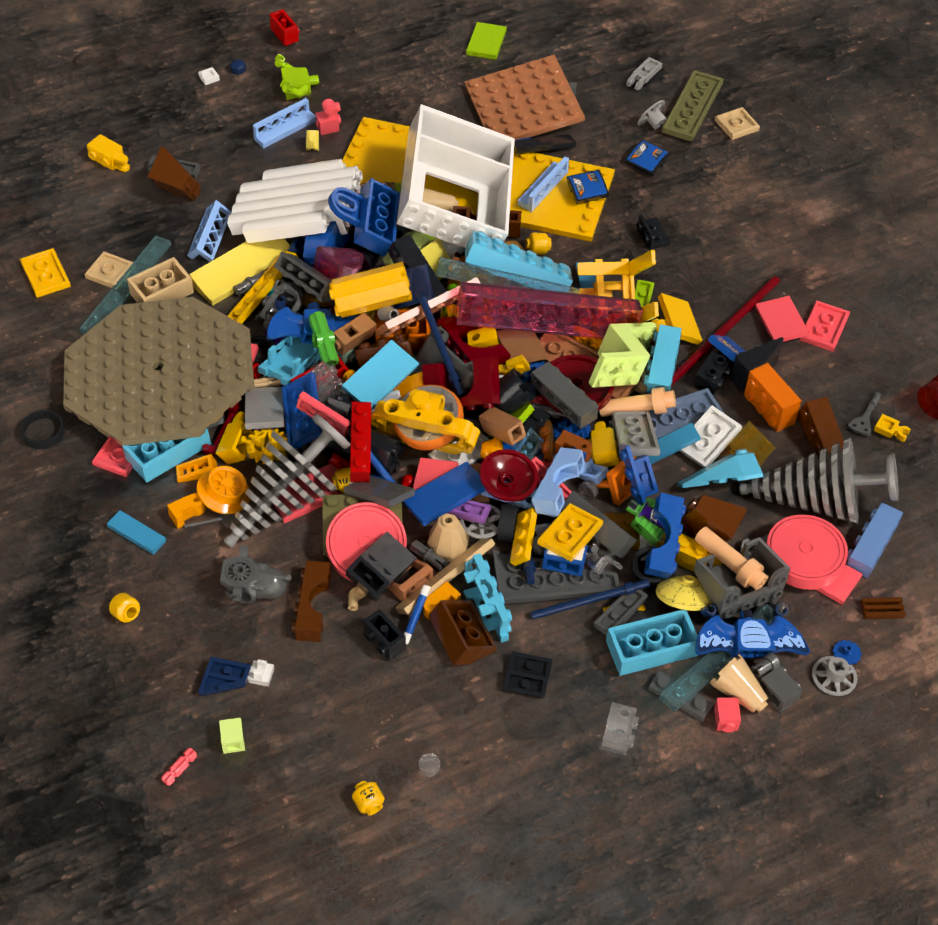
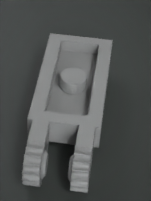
M648 57L628 78L626 85L631 87L635 80H638L635 90L639 91L662 68L663 63Z

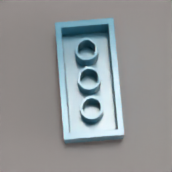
M679 610L611 627L607 631L606 643L620 676L698 656L695 652L698 635L687 610Z

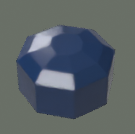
M234 60L230 64V70L234 74H242L246 70V64L243 60Z

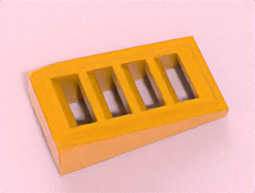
M212 454L177 465L176 475L178 483L199 480L202 474L217 467L216 460Z

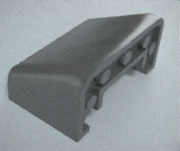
M441 326L438 327L444 343L447 342L449 337L447 331ZM432 331L415 357L419 366L410 376L421 372L422 365L444 364ZM446 346L456 373H459L460 383L465 395L458 397L460 399L465 397L473 387V361L465 364ZM448 379L450 391L457 396L454 386L450 384Z

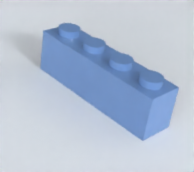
M882 502L878 509L874 508L869 517L872 520L870 522L866 521L861 531L863 535H858L854 542L855 549H850L848 552L847 566L862 573V576L868 579L899 525L903 512Z

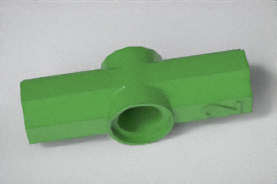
M321 311L314 312L308 317L312 330V343L314 348L318 349L322 365L330 368L339 363L335 349V335L332 330H329L325 314Z

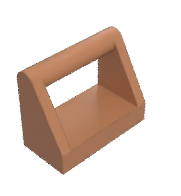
M416 559L406 571L414 567L418 572L401 585L394 583L388 590L401 601L405 600L433 577V568Z

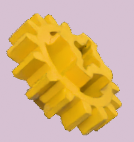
M271 428L267 430L261 429L259 432L254 430V435H248L249 440H246L247 454H249L250 459L255 458L256 463L261 460L263 454L272 462L274 459L280 461L266 448L268 442L284 456L286 455V450L271 437L273 432ZM278 428L274 429L277 434L287 441L284 432L279 433Z

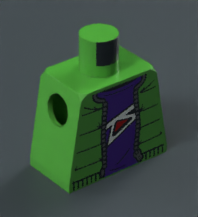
M647 498L642 506L631 500L626 508L628 512L635 515L630 523L631 527L652 546H655L665 532L661 523L653 518L655 500Z

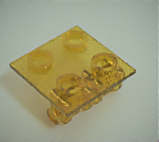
M748 421L730 442L728 455L735 454V450L747 449L748 452L754 453L759 466H761L776 447Z

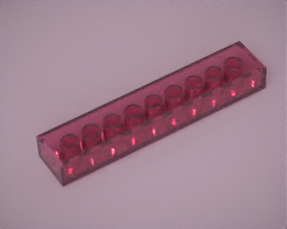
M460 282L455 318L457 325L603 339L609 324L640 323L643 310L640 301L637 299Z

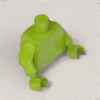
M278 54L275 57V66H282V82L280 87L285 92L286 99L290 100L310 95L311 85L319 84L318 75L309 76L307 68H297L287 62L284 63V56Z

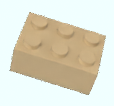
M174 257L127 278L129 292L137 303L184 298L194 293L192 278Z

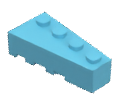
M660 325L659 331H655L653 342H656V346H652L650 353L653 360H649L647 371H650V374L645 376L644 386H647V394L652 393V388L664 387L665 391H670L679 352L682 328Z
M206 428L205 433L200 437L122 447L128 463H131L135 471L147 483L202 451V446L204 444L211 445L208 429Z

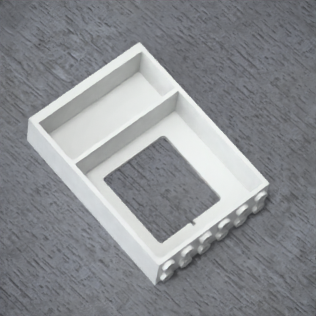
M421 104L408 132L396 224L466 248L473 231L476 233L481 231L490 238H499L505 241L509 230L515 139ZM428 174L476 191L478 193L476 220L422 202L425 175Z

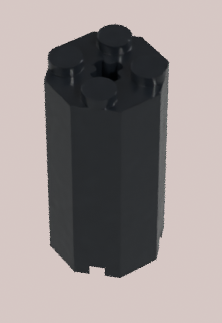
M350 424V428H349L348 434L344 437L350 444H351V424ZM371 429V452L390 476L393 472L397 473L400 468V455L404 453L406 444L402 443L400 438ZM332 440L320 452L329 457L336 454L349 462L351 461V445L349 448L343 449ZM370 464V471L379 474Z

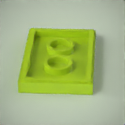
M477 22L466 50V55L497 60L507 27Z

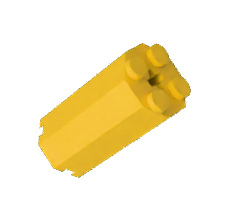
M403 262L336 278L329 283V293L331 299L335 302L336 316H341V318L413 300L411 290L409 291L410 284Z

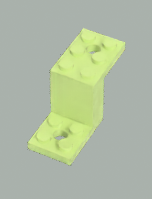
M654 322L609 324L597 353L600 357L588 382L590 386L637 385L649 360L650 354L647 349L658 326Z

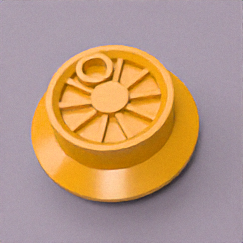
M216 467L202 474L197 482L198 497L206 507L217 513L235 514L237 511L240 512L244 509L240 505L242 499L247 503L250 500L245 494L249 487L244 475L233 467Z

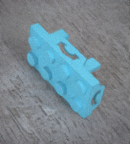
M287 336L279 344L273 345L268 349V359L258 366V373L269 378L274 377L285 386L290 383L292 378L306 372L320 359L318 349L314 348L313 343L301 344V338Z
M481 553L473 555V558L465 563L464 573L466 582H474L476 587L464 590L463 594L466 600H474L488 632L495 630L500 642L509 641L508 632H511L510 621H512V615L510 610L504 606L505 601L502 593L497 591V582L495 577L489 573L490 567L487 560H483ZM471 563H475L477 565L475 570H473V566L470 565ZM479 601H484L485 604L480 605ZM491 614L492 617L487 619L485 615Z

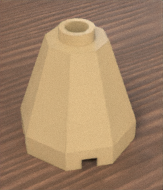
M446 513L438 518L430 530L427 547L429 549L433 548V552L443 559H447V562H452L466 552L469 536L457 517Z

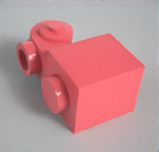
M326 99L322 102L324 111L315 113L316 126L320 135L338 132L339 124H341V118L338 114L341 111L339 102Z

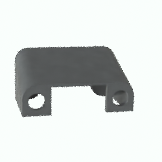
M760 537L745 542L741 555L747 560L754 558L764 566L763 573L768 576V580L761 589L755 590L751 586L749 588L743 587L735 580L737 574L724 564L712 567L715 559L713 554L696 560L694 573L710 601L716 606L717 613L722 619L730 618L743 610H749L756 606H762L769 601L777 600L783 594L790 567Z

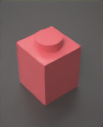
M717 698L714 706L717 731L727 733L738 731L741 723L738 698Z

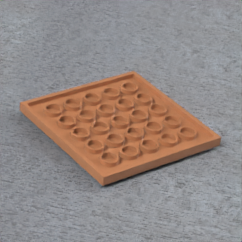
M555 55L465 81V87L482 126L512 137L515 140L533 137L585 121V116Z

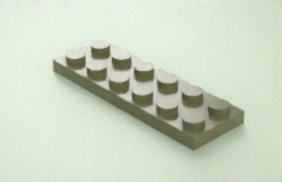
M694 70L666 120L662 133L693 142L723 85L724 79Z

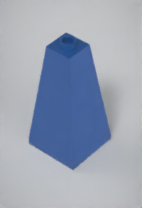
M332 221L328 225L326 233L306 235L303 253L305 263L316 270L324 271L349 241V232L348 234L341 235L336 221Z

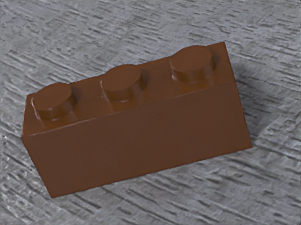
M440 600L428 615L453 665H469L497 650L472 600Z

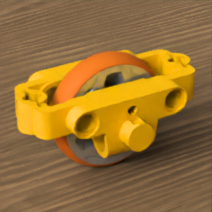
M439 385L419 386L410 390L400 400L377 401L371 415V426L380 432L400 438L402 443L417 450L436 449L453 455L462 452L471 454L480 434V430L472 422L464 419L463 407L458 397L449 389Z

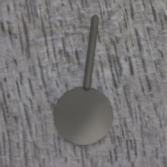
M245 509L240 511L244 517L249 514ZM220 513V517L184 524L183 527L188 528L221 521L224 526L230 528L232 522L237 526L241 522L235 517V514Z

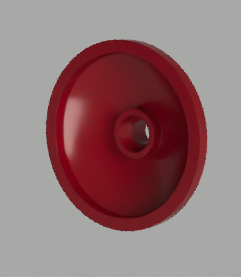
M502 449L494 451L486 456L480 467V481L485 490L493 497L503 501L516 502L526 499L534 492L538 483V471L534 463L526 455L515 450Z

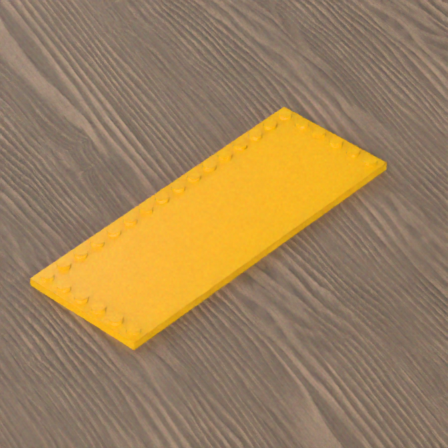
M363 117L342 160L346 167L358 166V169L361 170L363 176L360 181L361 188L371 178L388 187L392 183H401L410 126ZM514 152L510 210L522 211L521 227L592 242L606 198L576 205L566 177L599 169L609 191L615 169L569 160L568 173L541 203L530 212L518 206L519 198L554 161L559 163L563 158L534 152L522 154ZM428 174L425 175L424 188L455 196V200H458V206L471 207L472 211L477 214L478 193L476 191Z

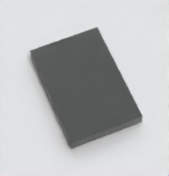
M370 475V483L353 482L344 486V493L390 508L413 497L415 489Z

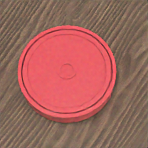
M363 502L346 507L334 517L327 531L326 552L331 565L338 574L351 581L346 576L348 567L386 532H389L406 548L407 538L402 522L391 510L376 503Z
M793 515L780 520L770 530L766 542L790 567L786 584L800 589H820L834 583L842 574L848 556L847 543L841 532L828 521L812 515Z

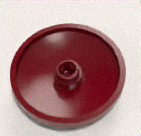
M574 354L562 356L551 361L550 363L556 366L565 377H568L577 388L582 389L587 397L597 403L598 411L609 403L613 395L614 386L591 387L588 383L597 364V359ZM541 394L542 399L549 407H551L557 412H560L551 402H549Z

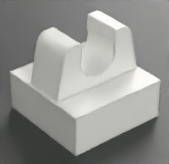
M260 659L253 661L248 676V683L269 687L274 672V665Z

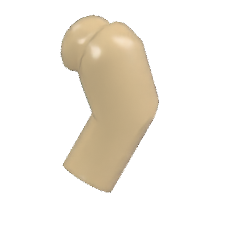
M358 586L349 592L348 609L350 611L358 610V601L367 595Z

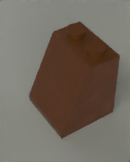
M161 146L147 177L159 188L195 201L196 197L200 194L201 185L168 150Z
M702 495L697 499L693 498L686 505L685 514L681 517L680 524H683V530L694 539L702 528L708 527L727 542L734 536L747 509Z

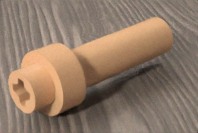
M664 387L652 388V393L611 399L600 410L601 417L611 416L612 412L651 410H654L655 414H664L668 412V408L676 407L674 390L665 391Z
M704 527L698 532L695 541L737 574L735 580L743 587L749 588L751 586L758 590L765 585L768 576L763 573L764 566L754 558L747 560L708 527Z

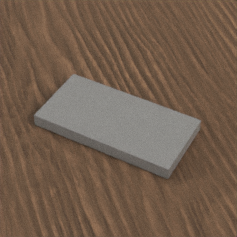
M281 387L253 388L250 392L247 391L245 393V429L284 427Z
M649 411L612 412L611 419L618 446L622 443L629 445L633 456H660V447Z

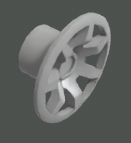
M661 100L650 106L641 115L637 125L640 126L648 121L655 130L660 128L667 120L661 112L665 106V101Z
M488 504L498 515H493L490 518L487 517L484 524L469 521L472 524L468 528L464 524V519H461L460 522L469 536L477 539L490 538L498 533V527L492 523L499 520L501 511L497 507Z
M825 656L820 658L812 668L814 683L821 691L828 695L844 696L852 692L856 687L858 680L856 670L843 658ZM821 663L826 669L824 671H816ZM853 675V684L847 680L846 676ZM816 676H826L827 679L821 685ZM832 682L836 692L830 691L825 687ZM840 682L850 688L840 692Z

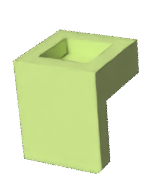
M241 718L220 720L223 753L245 751Z

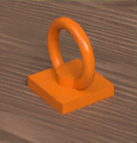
M618 456L619 463L606 474L607 480H602L598 485L589 483L598 488H610L613 504L620 506L632 495L630 492V487L632 486L630 480L625 475V463Z

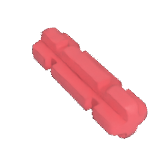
M187 748L183 752L184 755L180 756L168 768L169 771H166L161 776L162 781L166 785H171L175 781L174 778L179 777L190 765L189 762L195 760L197 754L192 748Z

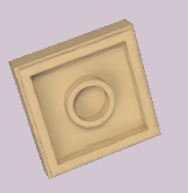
M743 107L715 116L716 123L731 140L759 131L760 128Z
M103 251L87 270L85 278L116 290L133 269L134 263Z

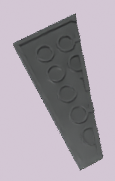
M497 550L492 552L498 593H502L505 604L581 598L620 587L618 574L615 572L583 569L581 577L542 569L543 559L532 557L536 568L534 572L535 583L529 585L527 584L526 573L523 570V563L514 566L510 563L511 553L510 555L501 554Z

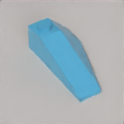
M747 449L735 450V454H729L677 482V486L681 488L708 485L709 481H712V483H726L728 481L727 478L742 481L763 477V473L754 453L748 452Z

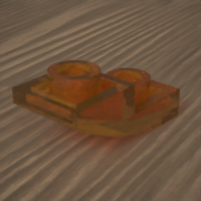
M546 420L544 427H541L539 437L542 438L541 453H544V461L552 462L555 451L554 433L551 421Z

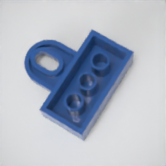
M372 178L360 189V194L344 187L334 189L328 197L329 207L338 218L355 226L353 242L383 257L388 253L392 242L396 241L400 192ZM338 200L347 203L351 208L341 204Z

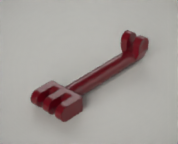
M239 402L234 407L228 408L229 414L213 446L209 444L202 446L204 456L212 454L214 458L216 457L217 448L227 425L232 423L235 415L240 412Z

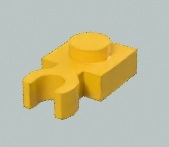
M523 355L507 360L506 365H499V375H505L513 368H516L521 374L531 370L530 364Z
M882 414L874 431L889 438H892L894 435L898 440L905 442L911 429L907 426H899L900 421Z

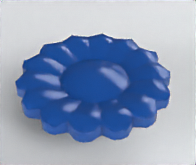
M850 640L838 641L832 651L834 657L845 659L849 665L856 664L862 655L860 647Z

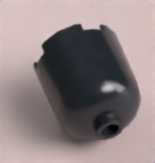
M513 368L499 379L501 404L494 405L495 408L510 415L536 398L534 390L528 382L524 384L520 378L522 374L516 368Z

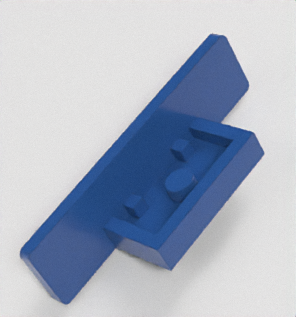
M622 443L619 445V455L625 463V475L630 480L632 486L630 487V492L635 498L636 503L642 506L646 501L645 497L659 492L649 456L643 455L634 459L630 446Z

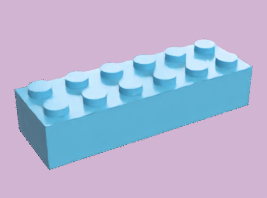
M475 231L472 232L465 248V262L563 300L573 282L571 270L566 264L554 263L548 257L536 256L537 254L530 250L526 252L515 244L508 245L503 240L490 238L481 231L477 233Z

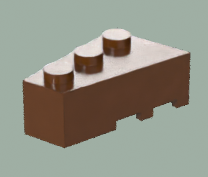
M400 333L394 335L392 339L387 340L385 337L377 339L376 343L369 344V342L359 344L355 349L359 368L367 363L391 340L414 358L409 334Z

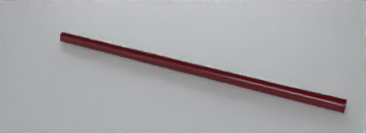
M773 276L713 335L725 336L780 282V279L777 276ZM708 339L674 371L671 387L714 346Z

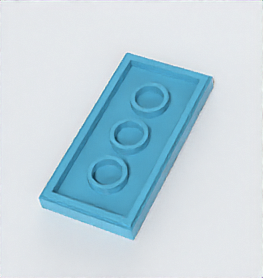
M391 340L341 386V389L356 402H371L372 411L377 401H382L419 366V363Z

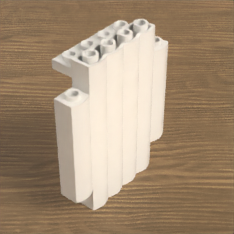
M342 159L265 170L262 180L245 182L241 185L240 193L236 197V203L232 207V213L228 217L227 224L232 235L244 234L247 243L326 233L327 227L332 221H336L341 235L348 234L352 224L338 218L331 211L328 197L338 187H344L360 194V181L363 178L362 172L358 169V166L346 167ZM338 200L341 204L351 208L347 203Z

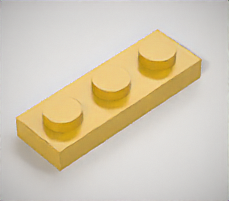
M533 507L518 513L510 557V563L514 566L529 561L531 557L537 513Z

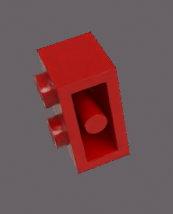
M283 9L269 14L271 30L285 46L299 41V28Z

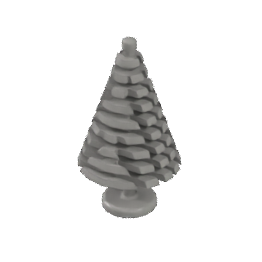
M316 413L312 419L322 430V433L302 455L273 430L271 437L297 461L293 464L272 444L267 443L266 448L289 470L286 473L283 472L265 454L262 455L261 460L277 473L281 479L277 482L257 465L256 471L273 487L269 491L252 476L250 482L265 496L260 499L253 491L247 488L245 494L257 506L253 508L242 499L240 505L249 514L244 517L239 511L236 512L235 517L241 524L237 526L233 522L231 523L230 529L233 532L224 539L227 546L232 548L240 538L244 541L250 538L245 533L247 529L255 535L261 532L253 524L256 520L265 528L271 526L261 516L264 511L276 522L281 521L282 518L270 508L273 503L287 516L293 514L278 499L281 494L297 509L304 508L286 490L289 485L307 502L313 503L315 500L294 482L296 477L300 478L321 498L326 496L303 473L305 468L329 490L334 491L337 489L311 462L332 440L343 449L349 448L351 444L320 415Z
M847 438L843 441V459L840 444L836 443L832 445L831 459L827 447L820 451V463L818 462L816 452L810 454L808 470L805 458L798 459L797 479L794 464L791 462L786 464L785 481L783 479L782 467L775 469L774 482H772L771 473L767 472L763 475V483H760L759 478L752 479V484L741 483L739 485V492L741 495L753 493V497L761 499V492H764L766 501L772 502L773 492L775 491L777 503L785 505L786 491L789 506L797 508L799 496L801 509L809 511L811 498L813 512L817 514L822 512L823 500L825 514L829 517L834 516L835 499L838 519L846 520L848 507L850 521L858 524V486L887 484L890 499L892 501L899 500L895 454L887 455L886 472L857 474L853 443L851 438Z

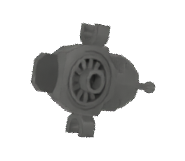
M277 279L273 286L274 292L271 296L267 295L262 302L264 308L259 311L255 319L257 320L259 316L264 319L263 324L265 325L269 319V313L276 314L280 311L275 309L274 306L275 298L280 301L281 296L286 298L285 306L293 307L291 311L298 314L303 304L301 298L304 296L300 286L293 282H287L285 279H282L278 286L279 280Z
M240 546L239 557L234 556L223 560L220 584L226 587L225 593L228 597L242 604L256 602V599L259 600L261 598L278 599L284 594L287 581L292 579L290 574L284 575L282 571L268 566L267 563H259L251 557L248 558V546Z

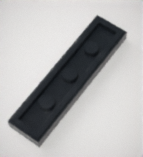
M570 134L514 141V152L516 154L576 147V141Z

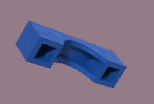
M660 493L656 498L653 518L658 520L663 526L665 542L662 547L652 549L647 554L644 574L668 579L676 572L677 562H675V556L680 549L678 536L681 535L683 530V524L680 523L681 517L684 516L686 506L683 505L684 498Z

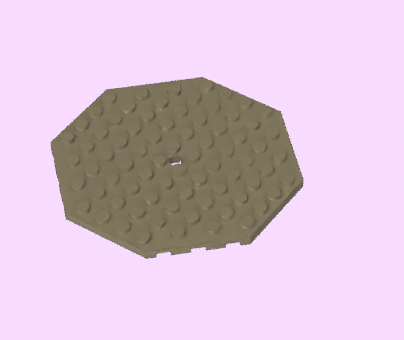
M194 297L120 305L65 350L63 400L65 410L69 413H74L78 416V419L86 424L93 425L107 437L114 438L121 446L200 437L205 433V429L210 424L214 425L224 416L223 413L229 407H234L242 399V395L255 388L250 329ZM158 365H160V367H162L161 370H155V369L158 368Z

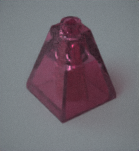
M319 246L316 249L314 269L330 280L356 274L362 268L364 255L356 249Z

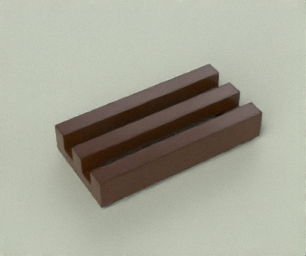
M902 597L862 598L861 606L864 619L905 618L906 612L904 611V604H902ZM878 610L879 612H868V611Z

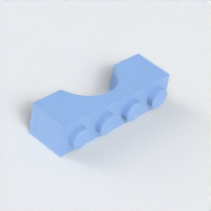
M562 447L559 449L557 455L553 458L551 466L547 468L544 479L540 481L538 490L532 496V504L535 507L536 513L552 516L559 515L565 501L562 488L558 486L568 479L580 476L585 466L582 450Z

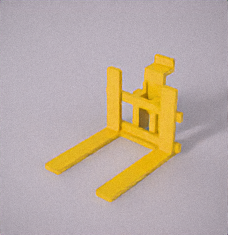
M650 250L631 261L621 259V262H603V259H595V262L577 264L578 276L596 275V282H593V288L568 290L564 299L565 308L594 306L595 311H598V314L580 315V327H599V331H606V327H609V324L644 323L659 316L658 302H652L639 309H636L634 275L656 264L655 250ZM604 275H621L622 281H604ZM622 291L623 300H613L612 292ZM623 310L624 313L606 314V311Z

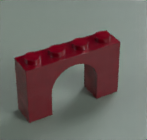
M476 312L437 320V326H441L449 335L447 342L444 344L465 364L473 361V359L492 357L498 359V365H506V361L510 359L511 354L502 344L481 348L473 347L463 342L468 340L467 333L469 331L480 329L484 326L483 320Z
M492 357L473 359V387L465 397L459 400L466 411L477 410L478 406H482L483 409L494 408V405L501 404L498 359ZM445 364L422 365L423 385H439L450 390L448 371Z

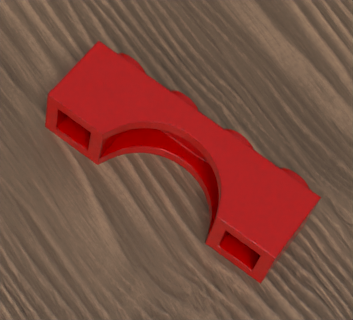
M352 402L350 482L370 483L371 402Z

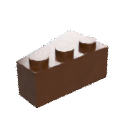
M823 397L807 401L798 411L797 420L819 459L821 449L826 447L831 457L832 445L836 443L840 444L843 453L844 439L828 398Z

